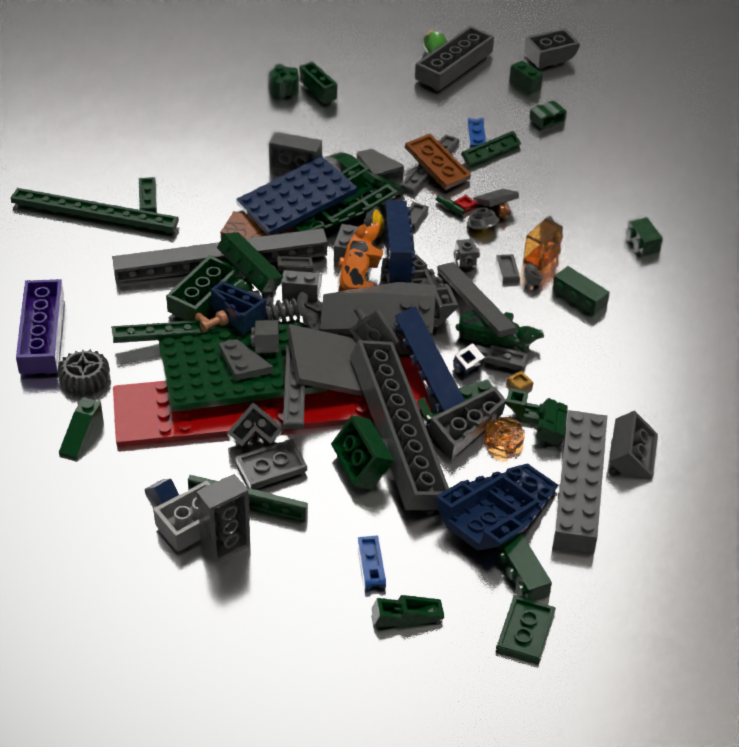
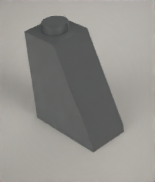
M372 148L357 152L356 159L369 167L371 173L393 182L403 179V164Z

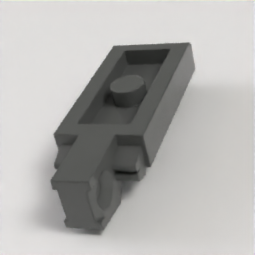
M476 345V348L484 356L483 362L518 371L524 370L528 356L527 353L491 345V347Z

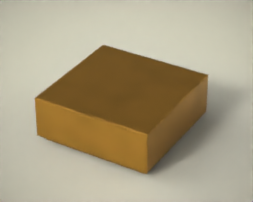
M523 371L508 377L506 383L511 388L523 391L533 387L534 383Z

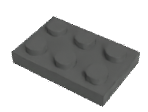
M292 438L236 456V463L250 489H256L308 471V466Z

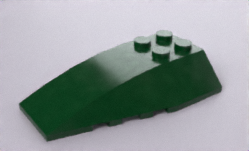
M360 161L341 172L357 187V194L311 216L293 227L298 232L324 229L325 232L335 229L342 224H348L366 215L375 206L380 207L385 204L386 200L393 199L398 194V191L389 184L383 187L371 184L362 176L365 170L371 172L370 168Z

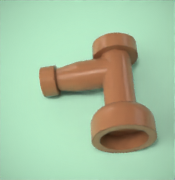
M223 310L217 312L215 318L210 320L201 313L195 316L200 321V328L203 332L209 331V328L217 324L224 326L229 323L228 316Z

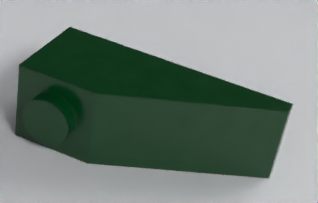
M82 398L73 412L58 451L59 455L78 459L104 419L100 401Z

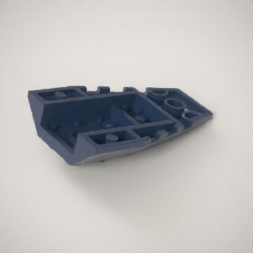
M525 463L507 468L506 472L503 473L499 471L493 472L489 477L482 475L476 477L474 481L463 480L435 497V501L445 526L476 550L499 547L526 530L557 490L559 484L530 464Z

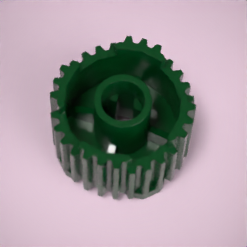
M276 64L273 70L269 71L268 89L274 94V98L282 99L285 96H296L298 94L299 72L296 67L290 68L284 67L283 64Z

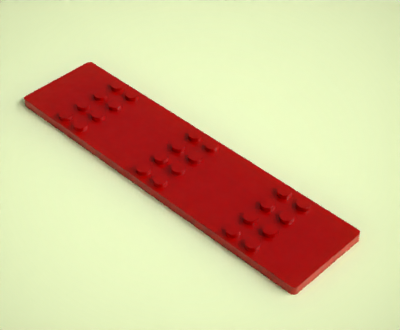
M410 357L399 358L416 403L418 399L425 397L431 410L424 381L422 382L418 374V366L413 365ZM166 380L120 384L112 387L117 447L227 437V432L252 403L283 427L284 398L172 412ZM333 390L305 395L304 429L345 425L351 415L368 418L374 422L366 399L363 396ZM284 429L283 431H287V430H297V429Z

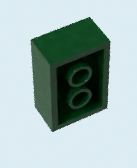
M351 415L331 442L334 452L354 487L372 490L395 461L372 421L368 418Z

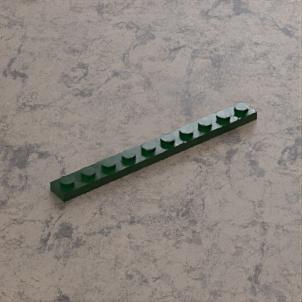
M16 188L10 197L13 204L173 233L179 223V217L23 188Z

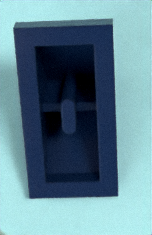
M172 478L161 479L144 488V492L157 506L180 495Z

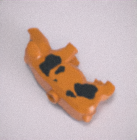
M377 222L371 226L360 225L355 230L345 250L344 257H340L338 267L341 268L337 282L338 292L374 286V283L366 281L365 274L369 267L378 268L383 255V250H379L372 245L380 231V225Z

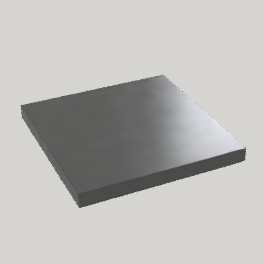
M289 324L287 333L298 384L365 397L350 357L357 343L355 338Z

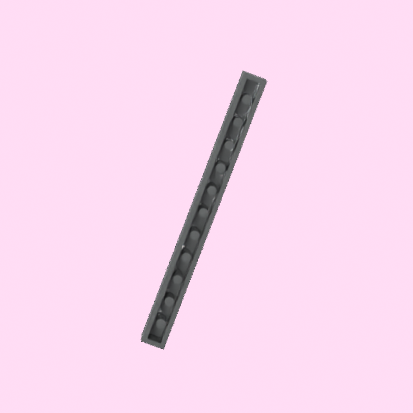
M324 229L246 238L269 263L276 262L277 256L319 257L327 255V239ZM219 242L112 256L115 283L190 274L209 255L231 265L233 264L217 249Z

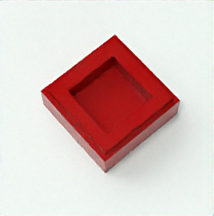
M466 194L454 201L456 205L465 209V214L477 207V202Z

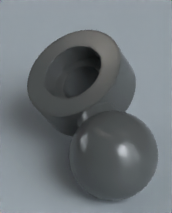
M529 263L524 267L526 282L532 286L540 285L543 277L538 273L537 266Z

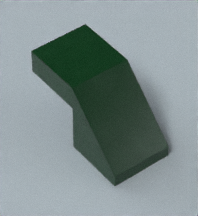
M509 388L506 405L523 422L535 424L539 418V415L536 414L539 405L527 403L528 391Z

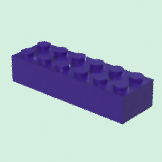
M62 279L24 281L15 357L19 374L56 373L58 370L65 296Z

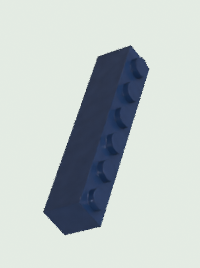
M415 306L396 314V322L393 323L395 330L398 334H402V343L405 349L410 350V359L414 366H418L420 379L422 382L426 381L428 385L426 387L430 398L434 397L437 412L442 413L464 402L465 400L417 307Z

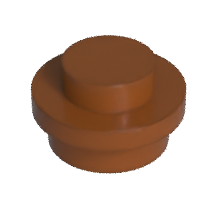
M502 203L497 206V217L505 220L506 216H509L510 208L507 206V203Z

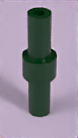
M440 195L436 196L435 200L444 205L447 210L454 211L461 216L465 214V209L456 205V202L451 199L447 200Z

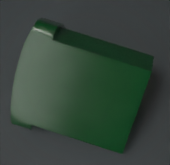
M424 397L417 400V406L425 427L428 428L431 418L440 413L432 414Z

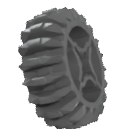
M91 348L88 351L82 349V351L75 350L73 354L68 353L67 357H62L57 373L64 389L68 388L70 392L75 390L77 394L83 391L85 394L86 391L93 392L95 388L100 390L101 385L106 384L110 376V366L107 358L104 357V354H100L98 350L93 352Z

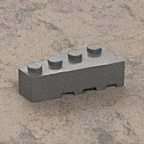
M493 387L432 417L428 432L452 460L503 414L506 399L496 387Z

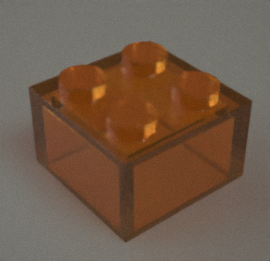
M545 218L526 235L523 263H533L539 271L545 266H549L551 261L561 253L560 245L563 239V226Z

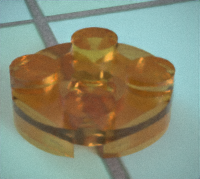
M500 417V420L497 421L493 419L486 426V444L496 450L514 453L524 442L525 430L521 428V423L513 418Z

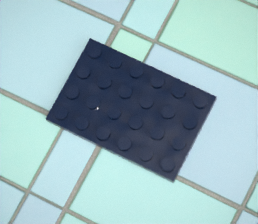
M321 156L236 199V203L269 236L276 235L357 194L358 189Z

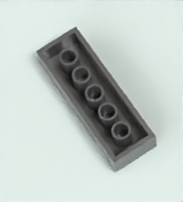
M467 27L415 64V79L436 90H441L493 52L494 36L475 27Z

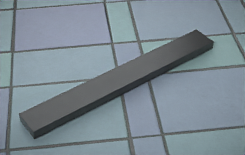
M454 262L437 266L439 274L499 337L516 333V326Z

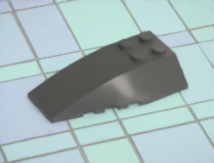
M415 255V276L411 277V280L427 278L429 284L436 285L433 327L440 326L458 308V303L450 286L443 284V279L440 276L436 277L435 272L432 269H428L427 264L418 255ZM382 258L379 285L389 284L387 258Z
M396 282L323 294L320 331L354 338L349 329L359 321L353 310L360 306L365 316L380 309L396 332L393 324L396 322L395 315L416 306L433 337L436 285ZM396 332L400 338V341L394 345L397 354L410 356V350L405 349L402 343V334Z

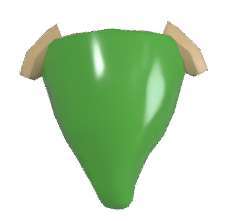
M430 30L426 32L422 43L426 52L430 54L446 43L447 39L445 35Z

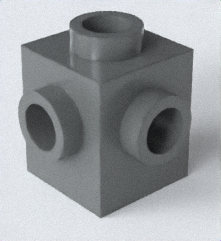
M474 239L456 240L455 250L453 251L454 260H457L459 267L477 265L480 251L479 248H476Z

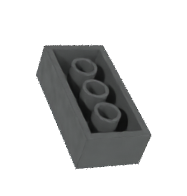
M234 473L196 491L201 547L212 562L216 563L250 546L248 489Z

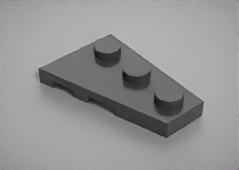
M228 340L219 343V350L236 381L273 373V366L239 340Z

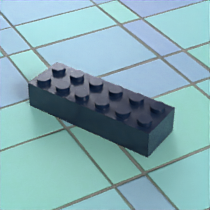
M386 200L385 239L389 283H411V277L415 276V250L411 209L407 207V200Z

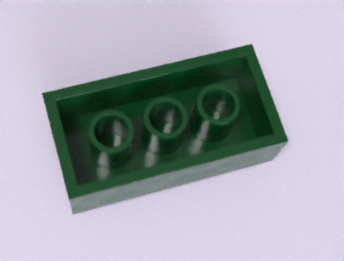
M209 255L166 295L167 312L186 321L197 320L195 316L198 313L207 317L214 310L211 308V288L222 281L231 284L235 279L239 278V270L235 266Z

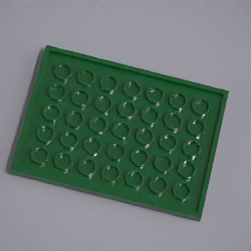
M295 322L291 324L307 328L303 322ZM278 324L279 352L256 353L273 366V373L237 381L219 350V343L228 340H239L255 352V346H251L252 329L244 335L239 331H222L219 334L204 333L196 337L187 335L181 339L165 338L164 340H159V349L172 412L284 398L287 345H290L287 333L289 324ZM305 385V395L328 392V389Z

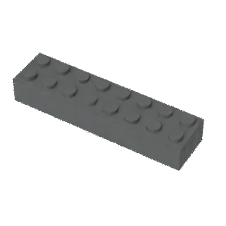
M568 410L553 534V548L595 553L598 539L608 415Z

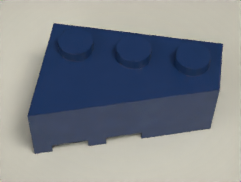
M224 281L211 288V308L216 312L223 310L228 316L229 323L243 335L250 331L252 327H255V321L266 319V299Z

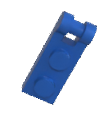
M468 118L469 146L472 148L486 142L484 118Z
M379 536L357 537L364 590L377 586L379 588H386V576ZM370 575H378V578H370Z

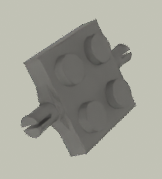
M360 306L353 310L359 321L349 330L357 342L358 340L393 342L395 345L400 341V338L380 309L366 316Z

